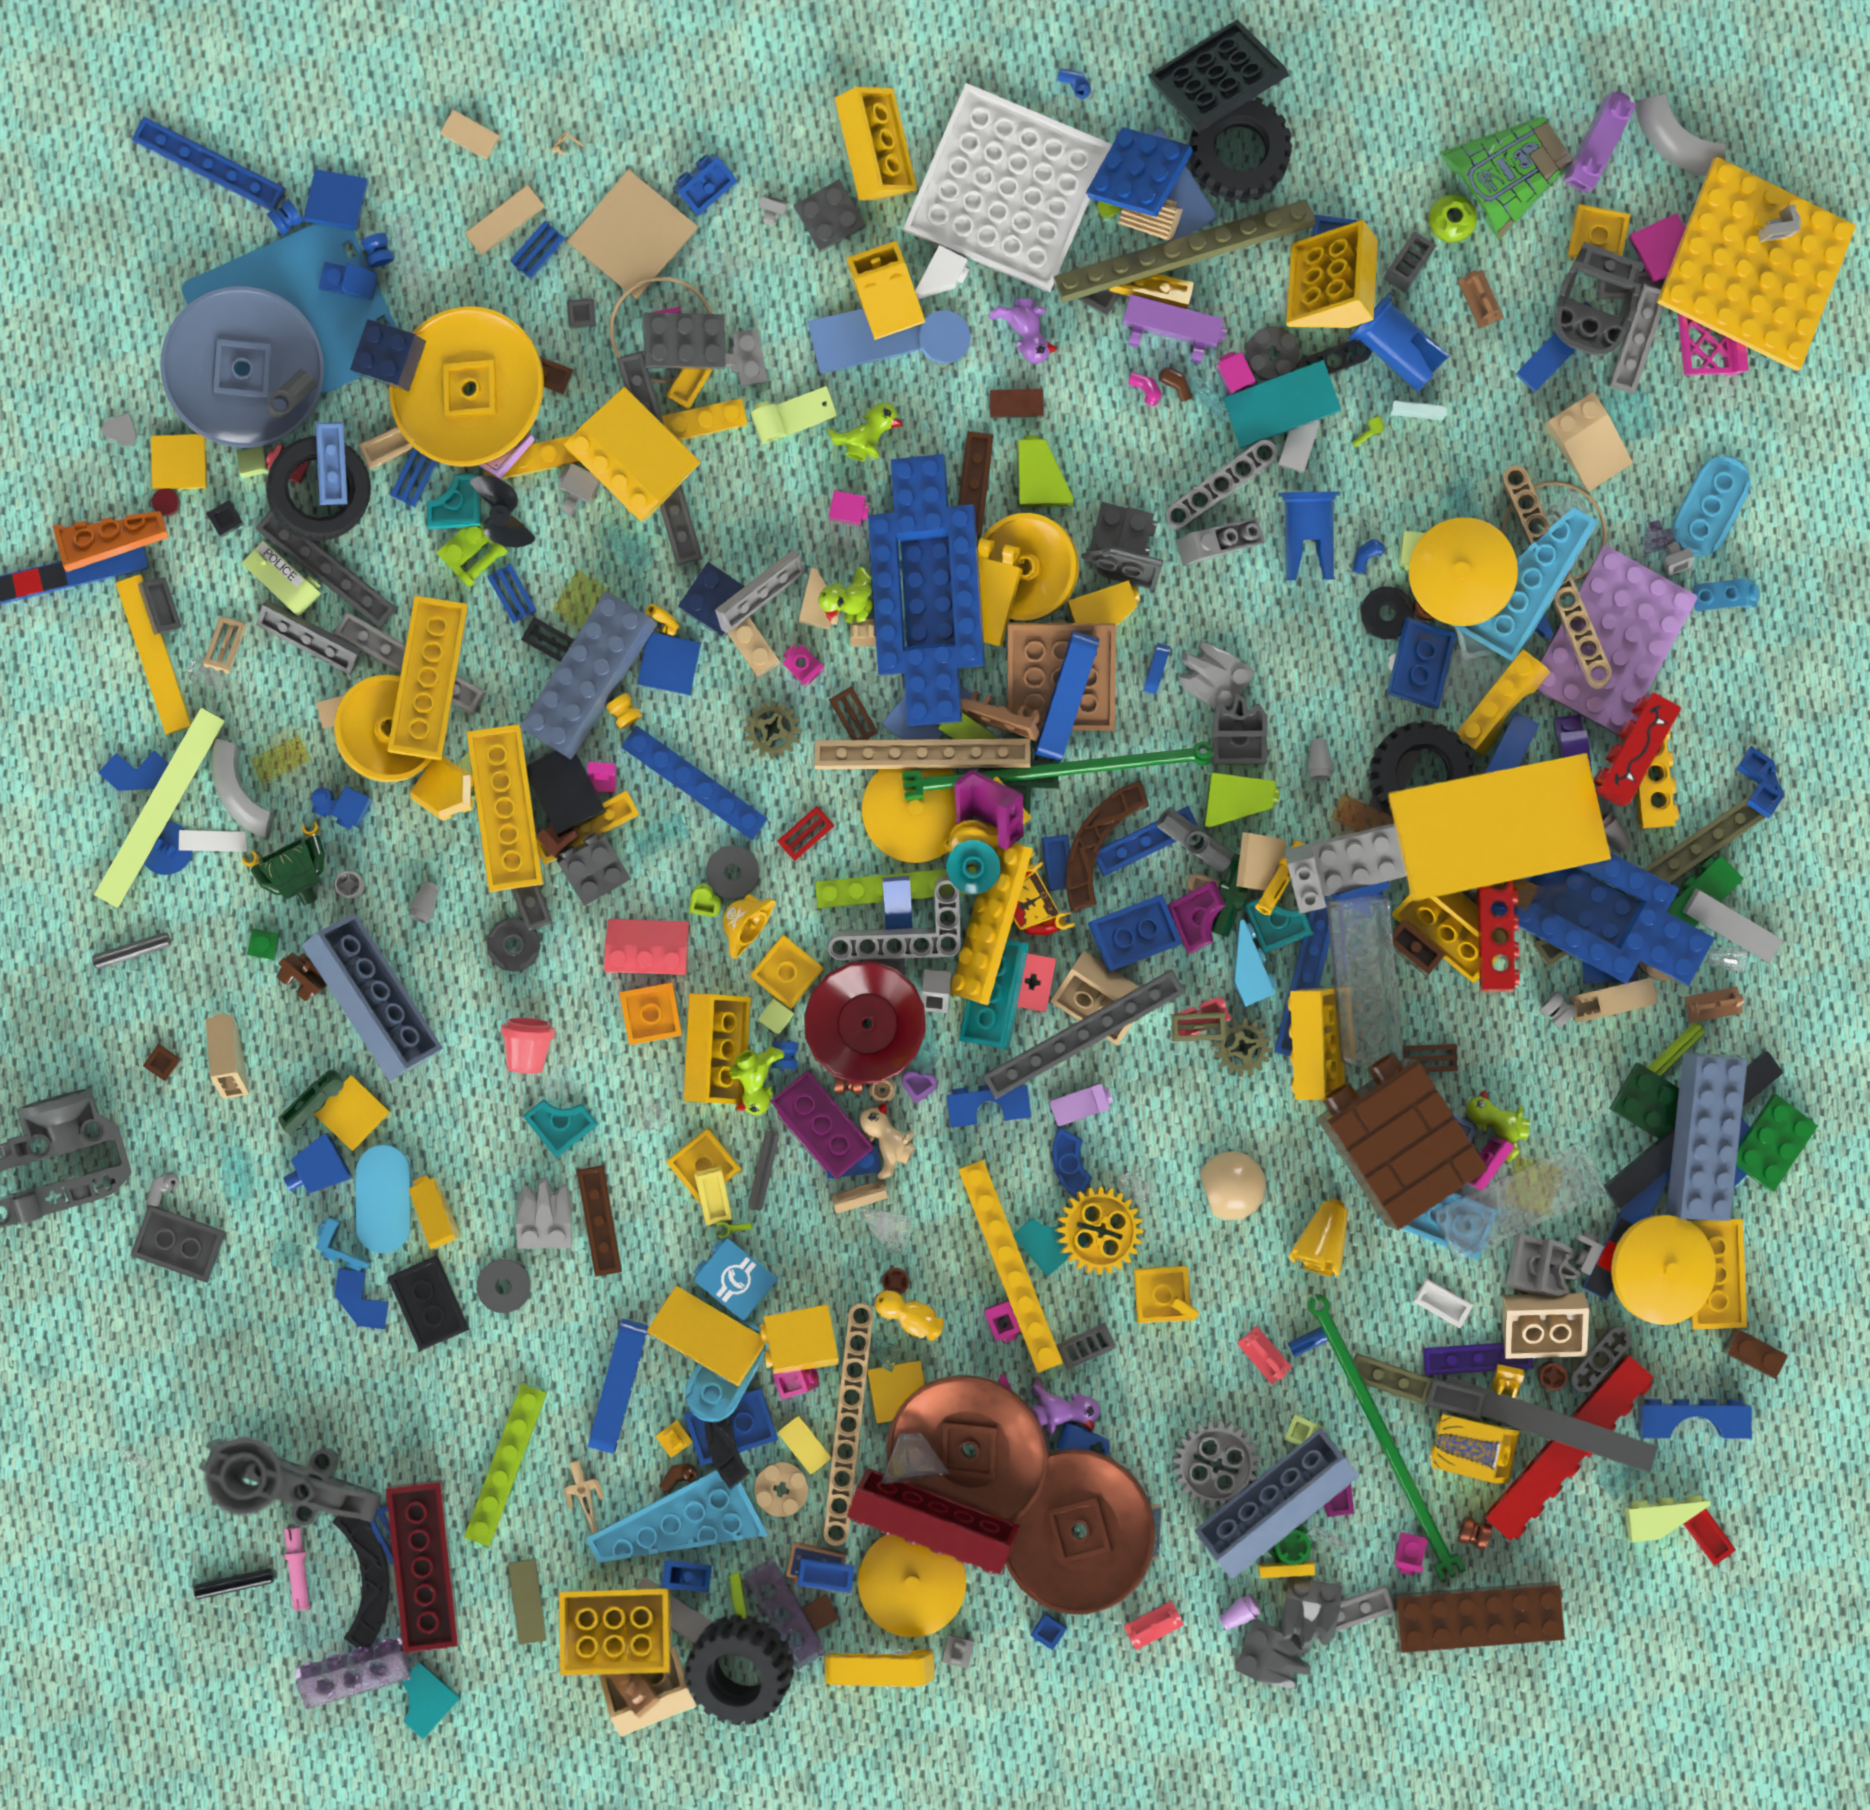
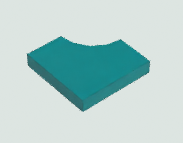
M480 473L453 474L451 485L446 493L437 499L427 501L426 527L428 530L472 526L481 527V496L470 484L471 479L481 476Z
M1261 897L1244 904L1264 954L1314 934L1306 912L1300 914L1299 909H1284L1276 904L1271 915H1264L1255 908Z
M543 1099L523 1115V1118L555 1158H558L599 1125L582 1103L573 1108L560 1109L550 1105Z
M1032 1218L1016 1231L1013 1237L1048 1277L1067 1260L1070 1253H1061L1060 1250L1065 1244L1056 1242L1057 1239L1063 1236L1062 1233L1056 1232L1055 1229L1062 1226L1049 1227L1040 1224ZM1082 1233L1078 1236L1077 1241L1081 1247L1089 1242Z
M421 1661L401 1682L407 1690L410 1700L409 1712L403 1722L424 1739L460 1699L456 1692Z

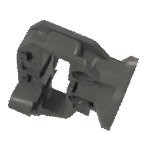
M91 1088L53 1096L17 1108L23 1135L7 1139L8 1142L0 1144V1171L114 1139L120 1162L87 1172L86 1175L77 1178L63 1179L0 1197V1206L5 1207L7 1210L6 1217L0 1220V1228L16 1223L32 1222L43 1218L44 1215L109 1196L115 1193L131 1175V1168L119 1126L98 1113ZM89 1123H96L99 1126V1133L95 1137H87L84 1133L85 1126ZM36 1138L44 1139L46 1142L45 1149L40 1153L33 1152L30 1147L31 1142ZM105 1175L109 1179L114 1180V1182L110 1183L109 1189H106L103 1185L97 1186L94 1189L93 1182L95 1184L102 1182ZM62 1187H64L68 1201H66L65 1196L57 1198V1203L53 1205L50 1201L45 1200V1198L49 1197L50 1191H54L55 1194L64 1193Z
M239 1437L228 1441L215 1439L207 1442L206 1448L210 1450L207 1461L200 1463L199 1469L205 1472V1482L210 1497L217 1506L231 1514L249 1515L260 1512L279 1499L293 1504L292 1518L295 1523L302 1526L314 1523L320 1517L321 1512L369 1522L374 1520L382 1495L334 1477L339 1458L336 1451L331 1448L315 1451L310 1457L307 1467L279 1458L271 1446L257 1438ZM320 1454H326L329 1457L330 1464L327 1468L320 1466L318 1462ZM309 1475H318L323 1479V1481L310 1477ZM244 1478L258 1482V1484L249 1485L244 1482ZM305 1485L309 1488V1495L305 1491ZM302 1506L311 1509L312 1515L309 1520L301 1516L300 1510Z

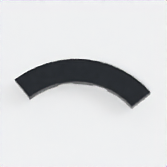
M733 1413L721 1421H705L706 1441L713 1464L721 1479L730 1490L751 1473L736 1446L733 1430Z
M337 1516L332 1523L341 1530L350 1542L353 1550H355L360 1563L362 1577L361 1603L356 1618L344 1638L365 1655L381 1630L388 1608L390 1595L388 1561L382 1545L378 1542L368 1521Z

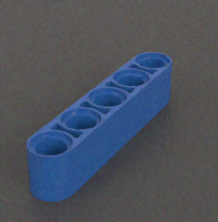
M1076 631L1072 632L1037 741L1035 755L1058 762L1062 761L1100 638Z
M622 1318L590 1434L589 1448L614 1454L616 1451L617 1440L620 1437L625 1418L624 1414L627 1411L632 1392L631 1388H633L639 1366L638 1361L640 1362L646 1340L645 1335H647L649 1325Z

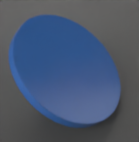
M167 822L144 862V865L149 870L161 875H171L181 871L189 863L193 851L179 850V830H185L182 826L174 822Z

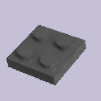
M840 179L793 205L820 253L866 227L865 222Z

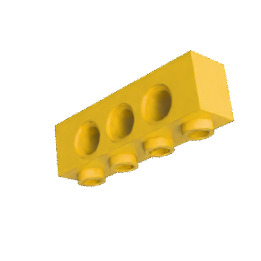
M1670 731L1650 767H1655L1659 770V780H1651L1647 771L1635 793L1639 830L1672 827L1676 825L1675 820L1679 819L1678 806L1673 804L1672 795L1676 793V783L1674 777L1671 778L1670 767H1673V755L1667 748V740H1670ZM1654 793L1659 794L1663 799V804L1660 808L1654 807L1651 803V796Z

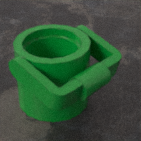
M1300 1524L1273 1546L1276 1553L1271 1549L1267 1552L1279 1563L1284 1561L1291 1565L1300 1564L1308 1558L1311 1551L1310 1540L1306 1535L1309 1531Z

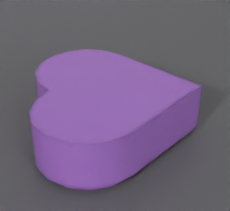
M908 1071L902 1077V1084L913 1101L918 1103L935 1090L937 1080L930 1073L920 1075L916 1071Z

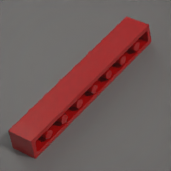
M1626 1355L1570 1417L1614 1431L1617 1426L1615 1424L1616 1420L1621 1415L1625 1417L1633 1409L1634 1404L1632 1402L1638 1395L1644 1396L1652 1387L1650 1382L1654 1377L1632 1357ZM1550 1439L1482 1517L1508 1540L1518 1539L1526 1531L1527 1527L1525 1524L1531 1517L1535 1519L1542 1513L1545 1508L1543 1505L1549 1497L1554 1498L1562 1490L1563 1486L1561 1483L1567 1476L1569 1478L1573 1477L1581 1467L1579 1465L1580 1461L1585 1456L1589 1458L1592 1453Z

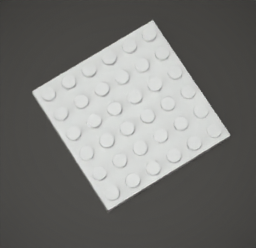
M966 83L903 231L1051 293L1054 286V276L1060 272L1090 202L1086 191L1112 144Z

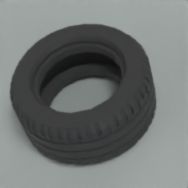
M316 436L294 441L286 446L274 460L266 482L267 502L277 522L287 531H290L291 534L311 541H327L345 534L362 518L371 495L370 475L360 455H357V452L350 446H347L346 443H344L348 487L347 504L340 511L328 517L317 518L306 515L295 506L289 494L288 483L294 469L306 461L317 460Z

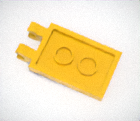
M980 538L978 560L984 642L1002 646L1023 568L1016 567L1020 548L1005 544L1003 562L991 560L996 541Z

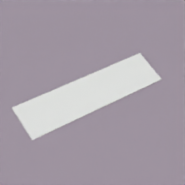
M179 830V850L247 852L245 832Z

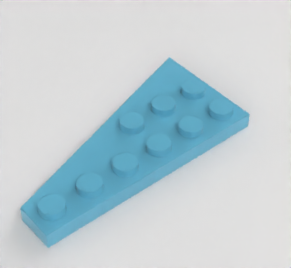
M1573 507L1550 527L1547 533L1531 544L1517 558V585L1512 598L1501 612L1477 625L1451 626L1513 662L1526 646L1599 521Z
M714 1470L587 1537L586 1540L597 1562L602 1563L647 1554L651 1555L727 1541L768 1536V1532L742 1482L730 1490L721 1479L717 1470Z

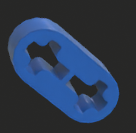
M1157 643L1143 689L1144 692L1157 694L1171 646Z

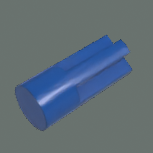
M1319 1327L1287 1344L1293 1356L1296 1357L1327 1342L1328 1339L1322 1327Z

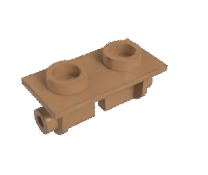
M1474 270L1468 273L1466 277L1458 280L1479 329L1504 318L1483 270Z
M1738 987L1684 997L1689 1023L1743 1013L1741 1005H1744V999L1742 994H1739Z

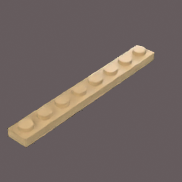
M1030 739L815 740L814 766L815 769L1030 768L1031 741Z

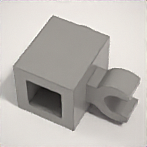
M572 463L569 469H563L558 480L561 483L560 489L569 494L562 507L563 512L573 516L580 500L591 505L601 485V482L591 472Z

